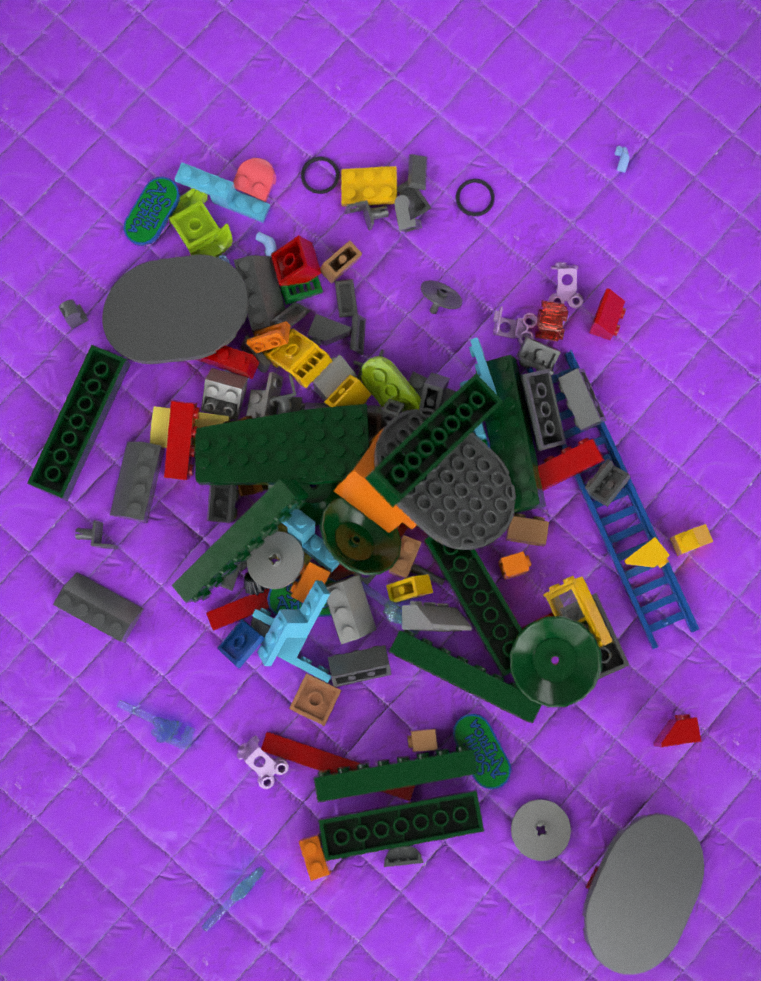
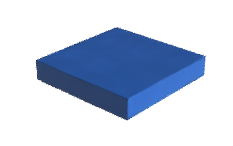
M241 619L217 649L240 669L265 638L245 620Z

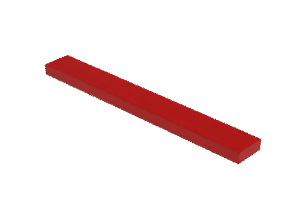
M340 564L330 573L329 578L338 581L356 572L350 571ZM266 589L264 593H259L258 595H248L206 612L212 630L215 631L252 616L255 609L259 611L261 608L269 609L267 598L270 589Z
M266 732L261 747L266 753L319 771L330 769L331 773L338 772L337 769L339 767L350 766V769H355L358 764H361L270 732ZM415 785L381 792L410 801Z

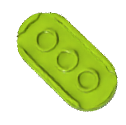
M376 356L370 358L362 366V382L382 408L388 399H392L405 404L403 412L419 409L420 396L393 362L385 357Z

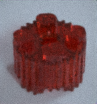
M542 300L541 307L543 309H539L537 315L539 332L535 331V338L552 341L563 340L565 329H563L562 324L568 318L567 306L563 303Z

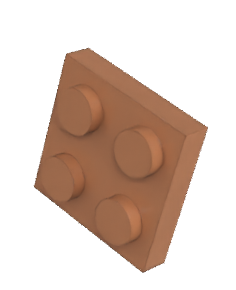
M306 673L289 709L325 726L342 690Z

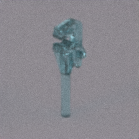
M361 581L364 592L385 607L383 612L388 616L387 620L402 626V605L388 600ZM409 630L415 634L420 632L418 630Z
M119 700L118 708L153 723L156 729L151 731V735L157 738L156 742H167L183 750L191 747L195 728L187 725L184 734L180 736L182 740L174 736L178 735V730L183 724L182 722L157 717Z
M260 865L251 873L252 875L246 876L237 885L231 896L201 926L202 929L207 932L235 902L243 899L255 886L257 880L264 875L266 870Z

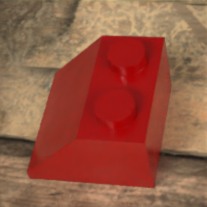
M299 235L271 254L280 286L308 283L321 274L313 243Z
M607 288L605 290L589 331L590 334L607 340H611L613 335L617 336L620 325L617 323L619 318L623 319L626 308L623 307L625 300L611 289Z
M691 714L674 715L675 719L667 722L653 743L655 747H668L701 742L697 717H691Z

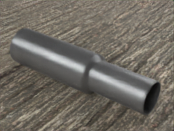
M416 564L413 565L410 571L417 575L429 574L430 580L440 585H443L445 579Z

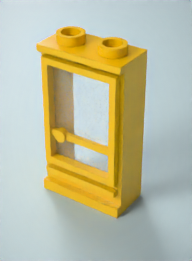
M574 576L568 577L563 580L564 584L560 585L557 583L549 587V592L543 594L554 616H565L580 622L594 635L599 647L613 642L583 576L578 578Z

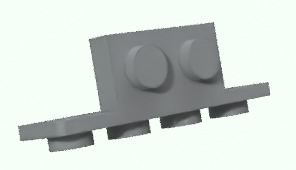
M269 372L266 390H251L246 416H252L253 419L277 414L279 402L277 400L271 401V398L279 397L283 384L282 376Z

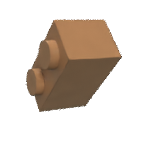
M349 240L322 264L320 268L321 273L332 284L358 262L362 253Z
M515 513L507 529L506 541L544 547L546 545L549 522L545 521L543 517L534 516L533 519L525 518L526 515Z
M403 535L400 556L393 568L389 570V573L402 579L408 578L421 542Z
M435 729L411 731V735L407 736L408 748H412L413 752L437 750Z

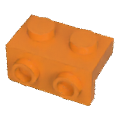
M285 321L257 330L253 338L247 339V345L257 354L288 344L291 325Z

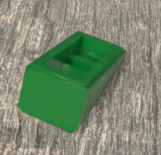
M318 276L308 283L281 286L280 288L286 305L323 293ZM310 282L313 283L315 290H312ZM304 284H305V286H306L307 292L304 291V288H303V285H304ZM296 287L299 289V294H297Z

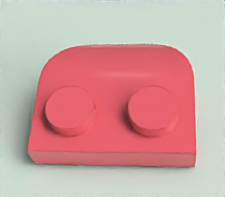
M251 158L239 166L233 183L235 189L266 202L273 184L276 183V174L271 163L267 160Z

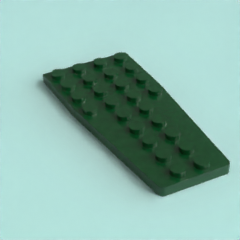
M367 404L306 409L199 427L195 433L196 481L199 485H274L279 479L292 478L299 485L342 482L354 470L370 447Z

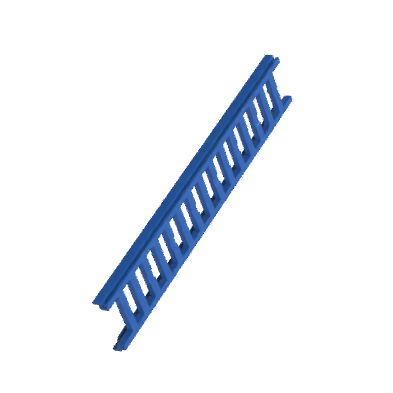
M572 350L564 354L569 369L551 376L553 384L559 382V377L580 368ZM533 368L526 369L527 373L534 372ZM562 392L555 394L557 402L567 399ZM569 409L559 413L561 421L574 416L573 412ZM605 422L594 426L597 427L600 433V437L594 440L597 446L605 444L609 454L603 456L605 461L575 475L574 478L653 650L659 646L652 632L682 619H685L691 633L699 630V627L669 562L661 567L665 576L635 589H632L629 578L648 571L652 567L637 566L624 571L620 561L630 557L654 537L659 541L631 478L613 501L628 496L633 506L602 519L596 509L604 505L596 500L592 501L585 489L587 484L584 483L581 474L599 467L607 459L611 460L614 466L628 473ZM577 426L564 431L565 440L587 430H580ZM567 443L560 445L562 450L568 447ZM634 513L637 514L640 521L639 524L608 536L604 526ZM644 530L649 541L616 554L613 543ZM664 584H669L673 594L640 607L636 596ZM674 601L677 602L681 612L653 624H648L644 614Z

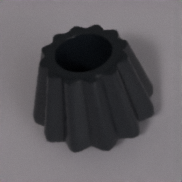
M249 572L245 573L244 589L246 593L258 595L268 589L257 584Z

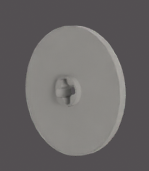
M277 531L272 536L268 535L264 539L265 543L260 548L254 549L251 552V557L247 560L248 572L252 579L260 586L268 589H279L288 586L300 575L304 565L303 548L297 539L288 533ZM277 556L280 560L274 564L272 559H275Z
M539 799L529 801L517 810L511 824V835L515 846L523 855L533 860L546 861L557 857L565 850L570 840L571 826L566 813L561 807L551 801ZM545 825L544 830L546 833L537 835L536 827Z

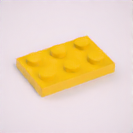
M396 166L341 169L342 207L366 200L369 206L394 204L397 198Z

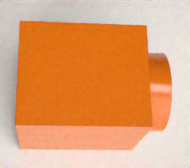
M382 428L369 442L370 447L354 470L342 482H339L334 492L388 533L401 523L413 529L417 524L397 505L392 508L365 479L375 468V447L378 437L384 429Z

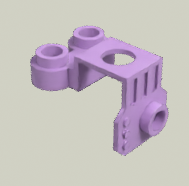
M556 262L555 266H551V269L558 270V288H556V293L549 297L551 307L559 309L564 305V301H567L572 308H579L583 304V297L576 292L577 269L579 268L577 265ZM566 274L571 275L573 278L570 285L562 283V277ZM576 297L579 298V302L577 304H573V299ZM560 298L558 305L554 304V299Z
M503 306L499 308V311H495L493 335L512 339L518 338L520 345L523 343V337L527 336L534 339L533 333L528 331V329L534 328L538 322L535 314L527 313L523 318L512 320L501 317ZM527 319L531 320V325L526 324ZM504 322L508 323L511 327L508 333L500 330V325Z
M256 735L238 748L237 757L239 760L243 759L258 774L257 781L260 787L269 789L274 785L273 775L275 773L277 775L285 774L289 766L284 758L278 757L273 759L269 757L258 746L260 740ZM258 756L265 758V763L261 767L254 765V759ZM280 765H284L282 770H278ZM266 779L270 780L268 784H264Z

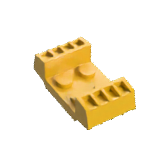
M290 328L288 344L262 352L276 368L280 366L292 374L296 381L304 388H307L333 362L327 352L294 328Z

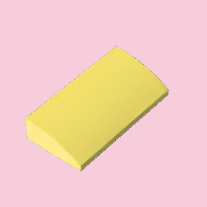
M154 406L150 432L151 444L167 448L170 408ZM200 412L195 426L199 428L223 424L226 421H231L229 416Z

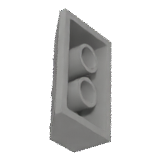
M359 574L325 585L330 593L327 604L341 644L359 639L377 630Z
M410 601V605L402 606V630L435 632L471 631V625L459 610L449 607L447 603H439L435 606V602H425L422 605V601Z

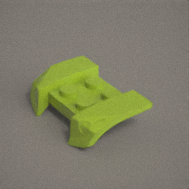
M192 188L180 196L178 206L172 216L168 218L169 222L179 234L191 256L209 255L218 258L232 246V235L229 225L227 223L220 229L204 205L208 201V194Z

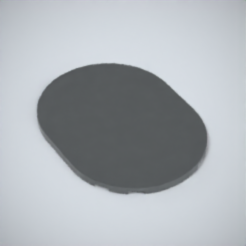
M192 255L152 260L129 270L112 287L103 308V329L113 348L122 356L137 363L160 364L205 358L216 353L215 351L224 345H228L237 336L236 333L241 325L244 324L248 313V290L238 271L228 262L214 256Z
M432 408L407 410L395 416L384 427L376 442L374 454L375 467L426 421L435 410ZM472 432L412 489L397 506L437 542L451 548L471 550L489 545L507 530L514 516L516 494L514 485H512L508 475L510 473L505 464Z
M664 813L639 816L633 819L624 829L619 830L604 854L585 899L582 915L584 917L583 933L585 941L593 953L592 955L603 966L614 972L633 975L654 968L673 951L684 931L699 896L704 877V857L700 842L694 831L685 822Z

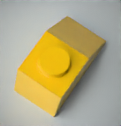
M349 375L324 402L329 407L365 404L372 394L360 380Z
M706 524L670 538L677 556L713 542Z
M654 537L624 560V562L628 565L652 568L658 565L661 568L669 562L667 558L670 555Z
M429 574L412 576L386 585L391 604L433 593Z

